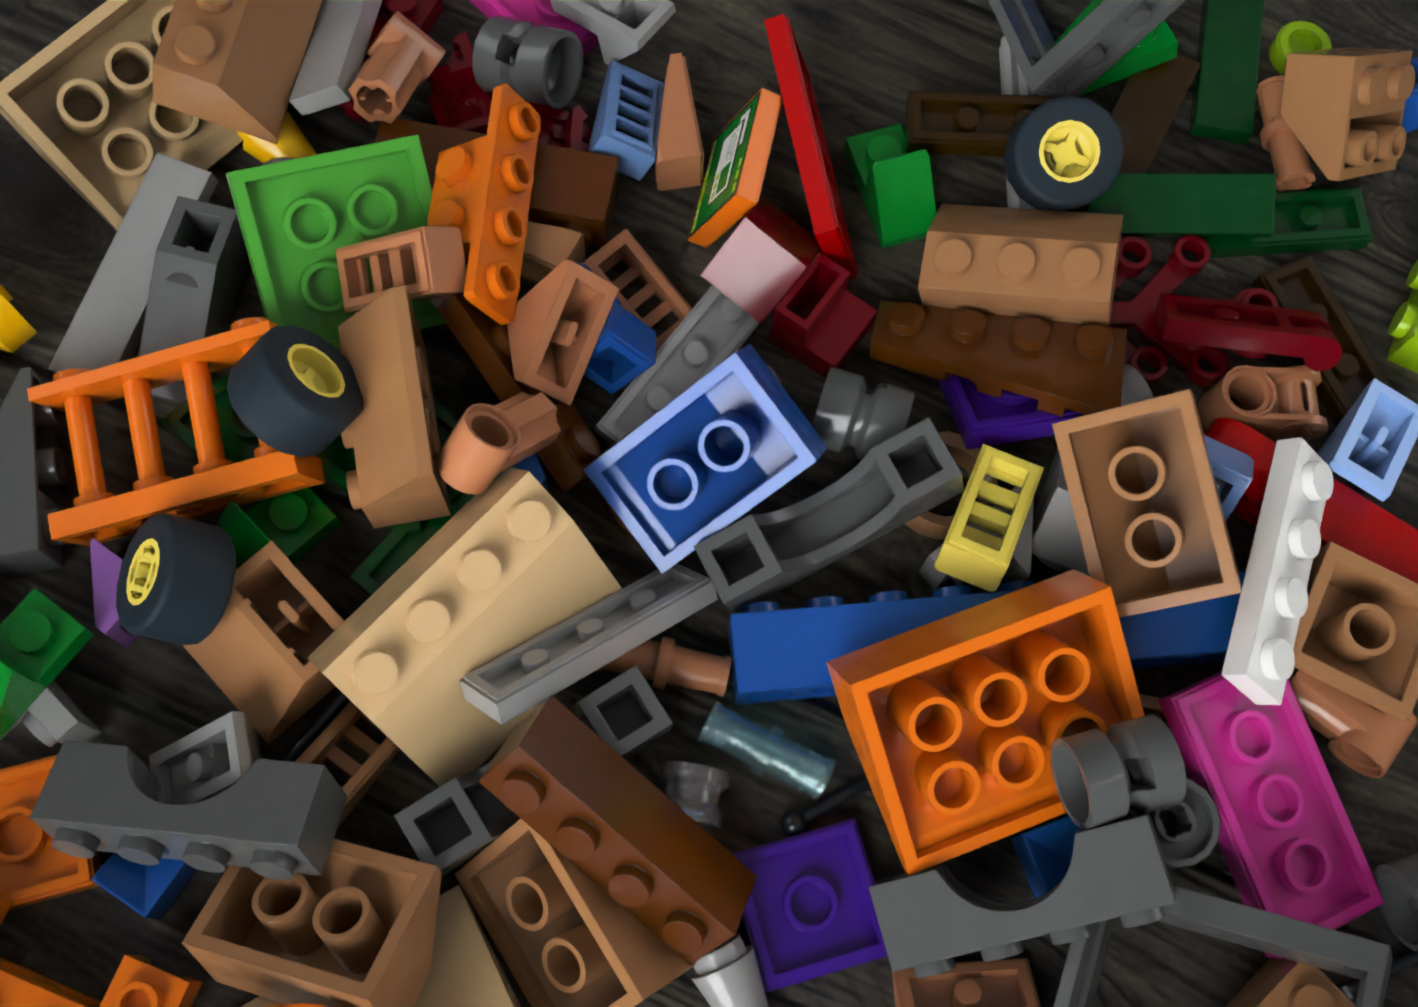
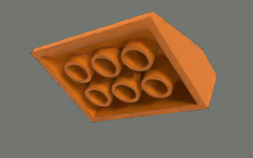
M1075 569L826 662L846 727L903 869L908 876L1065 814L1066 811L1055 786L1050 762L1053 741L1093 729H1098L1106 735L1109 725L1145 716L1111 586Z

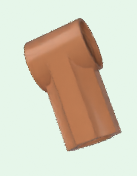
M397 10L367 49L366 54L370 57L363 64L348 89L353 97V109L370 123L384 121L391 124L402 112L413 92L417 91L433 72L446 50Z
M521 392L495 406L484 403L471 405L466 409L438 452L435 460L437 472L447 484L458 491L474 495L485 492L499 473L550 446L561 432L556 417L557 407L542 392L537 395Z
M1294 668L1289 678L1308 725L1330 740L1328 748L1335 758L1353 771L1364 776L1382 778L1418 724L1417 717L1413 712L1410 720L1401 721L1297 668Z

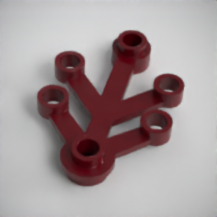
M1188 235L1182 237L1171 250L1168 258L1169 262L1132 301L1112 303L1110 328L1133 327L1157 347L1143 346L1136 349L1126 340L1124 364L1133 366L1142 375L1149 387L1154 386L1167 370V359L1163 353L1184 369L1189 381L1197 386L1207 387L1213 385L1227 370V357L1217 347L1205 346L1202 350L1190 351L1177 348L1168 341H1162L1155 317L1160 293L1172 294L1187 277L1197 275L1209 261L1211 256L1210 247L1205 240L1198 236ZM1129 236L1120 241L1114 292L1126 278L1139 276L1150 262L1152 251L1145 240ZM1181 251L1192 252L1198 262L1186 260ZM1122 252L1134 253L1138 257L1139 263L1127 261ZM1248 288L1239 292L1234 299H1222L1224 301L1279 307L1276 297L1268 290L1262 288ZM1197 359L1209 361L1214 368V373L1203 371L1199 367ZM1144 360L1149 362L1154 368V374L1142 372L1137 365V361Z

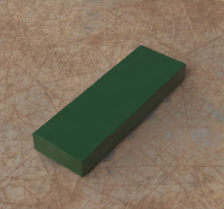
M1203 0L1196 60L1201 65L1194 80L1189 135L1243 145L1252 136L1264 0Z
M1118 174L1107 192L1087 204V213L1123 215L1121 237H1184L1194 235L1198 237L1270 238L1274 234L1276 174Z
M1361 187L1275 192L1274 234L1270 238L1200 237L1210 247V258L1363 249L1374 239Z

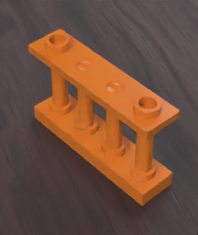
M264 317L244 318L233 322L230 326L231 330L94 370L85 368L62 370L52 376V382L27 388L30 402L52 407L55 410L66 413L79 496L73 499L74 507L47 514L51 540L89 547L92 538L100 543L134 535L139 527L153 515L169 513L193 519L223 511L233 500L238 506L325 483L321 458L317 456L297 457L282 453L262 442L259 438L260 447L254 450L255 458L234 463L232 460L226 459L210 373L235 366L262 335L279 325ZM184 380L199 464L193 466V475L174 480L173 477L166 476L151 389ZM125 397L139 480L132 484L133 491L115 496L106 490L93 406Z

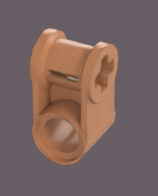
M1306 365L1289 367L1237 366L1228 371L1200 399L1197 410L1201 425L1207 431L1213 420L1217 418H1230L1250 426L1274 441L1302 437L1305 441L1319 438L1329 430L1327 419L1320 416L1316 387L1322 382L1321 372L1311 370ZM1230 396L1240 403L1242 409L1234 405Z

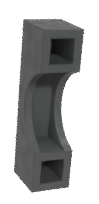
M928 417L869 449L865 457L851 471L816 494L780 510L763 514H751L693 547L723 604L735 614L741 613L740 608L743 605L767 599L964 491L962 473Z
M637 665L580 699L569 709L625 760L670 733L673 725ZM490 763L453 778L394 815L419 860L438 866L442 873L441 877L478 855L520 819L519 816L478 782Z
M64 740L29 818L53 838L51 845L56 850L78 858H93L96 851L117 853L122 858L141 865H157L161 858L183 860V862L193 868L211 873L224 872L227 865L250 868L253 872L270 879L290 880L293 878L294 873L322 876L347 795L325 765L257 759L236 783L214 797L192 804H165L158 800L157 777L128 746Z
M1149 812L1130 814L1123 820L1090 829L1081 830L1079 828L1074 836L1072 859L1065 877L1053 889L1034 899L1021 902H1004L985 897L965 885L946 862L910 876L907 873L887 877L868 887L892 972L913 967L916 978L934 976L956 968L954 957L977 951L981 952L984 962L1000 960L1024 952L1023 940L1047 934L1050 936L1052 945L1079 941L1094 935L1092 923L1120 917L1123 928L1153 923L1166 917L1163 906L1176 903V893Z

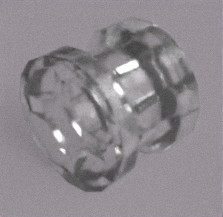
M681 761L665 762L663 778L668 784L666 796L703 829H721L723 813L718 808L720 794L728 789L730 773L701 764Z

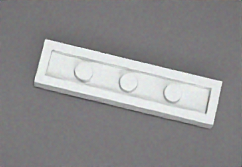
M1302 437L1277 440L1221 673L1225 679L1256 705L1282 704L1286 681L1291 677L1295 666L1293 649L1300 618L1304 616L1308 607L1307 585L1313 558L1318 555L1321 547L1320 526L1326 500L1331 497L1334 487L1333 470Z

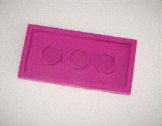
M1222 671L1158 700L1168 726L1179 746L1191 780L1204 788L1216 804L1220 819L1217 842L1244 905L1336 930L1385 903L1289 679L1286 681L1281 705H1256L1221 675ZM1265 953V956L1268 958L1283 959V957Z

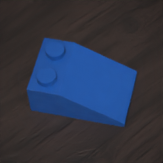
M751 344L728 357L583 469V471L663 574L695 550L694 545L725 529L814 464L828 447Z

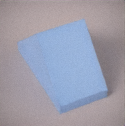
M1374 378L1365 387L1317 454L1335 473L1383 502L1391 495L1418 437V404Z

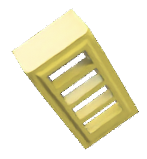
M983 444L934 564L935 569L986 591H996L1008 569L1044 467ZM985 474L1021 488L1020 493L1017 494L984 481ZM976 498L984 500L1012 513L1009 515L975 500ZM968 521L1003 535L1002 539L970 527L966 523Z

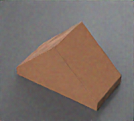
M563 260L517 302L515 321L507 324L514 380L540 393L542 392L544 395L562 404L571 406L619 288L572 260Z

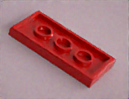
M781 14L765 19L764 24L814 234L823 254L851 272L849 280L857 278L856 274L859 272L811 76L789 17Z

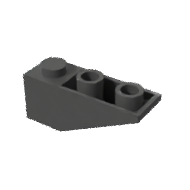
M182 196L177 197L155 253L139 356L225 331L250 265L235 209ZM184 380L151 389L153 398L177 404L187 400Z
M31 367L20 368L0 408V577L64 567L63 545L68 544L51 540L47 514L64 510L60 505V485L66 483L67 465L64 454L57 445V425L63 424L64 412L29 401L27 388L46 383Z

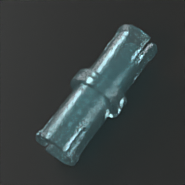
M718 701L715 702L697 739L750 764L749 772L759 777H762L764 772L811 795V798L815 800L824 791L836 763L835 760L827 759L782 736L783 728L773 723L769 728H766L722 706V703Z

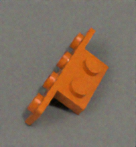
M507 83L493 88L487 135L438 153L427 226L457 227L460 230L465 261L468 260L464 297L500 325H506L515 321L524 245L527 236L531 191L534 183L538 137L541 129V118L538 112Z

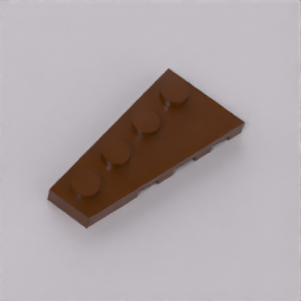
M464 292L429 299L501 402L521 392L529 395L540 393L514 380L507 324H498L465 299ZM546 396L557 407L556 417L561 432L550 446L537 452V454L563 492H566L590 481V478L583 469L602 454L597 439L587 428L574 402L572 401L571 406Z
M880 300L871 336L870 358L942 381L947 380L953 374L967 378L977 386L978 392L1001 398L1006 390L1038 400L1037 410L1060 417L1064 416L1067 409L1088 415L1121 406L1127 329L1110 328L1097 324L1085 325L1043 320L1036 317L984 313L971 309L959 310L917 305L911 302L900 303Z

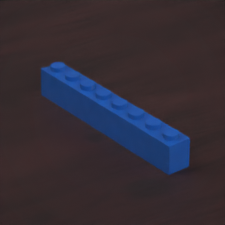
M1246 571L1239 572L1242 585ZM1031 580L1010 581L1000 584L996 592L972 594L970 586H948L933 591V597L908 599V594L905 591H886L871 595L869 603L844 605L842 597L824 596L806 601L805 608L780 610L779 603L769 601L743 605L740 608L741 613L730 614L727 628L729 653L732 656L731 673L735 705L836 696L827 661L1033 585L1035 582ZM1241 593L1119 618L1132 669L1142 670L1224 662Z

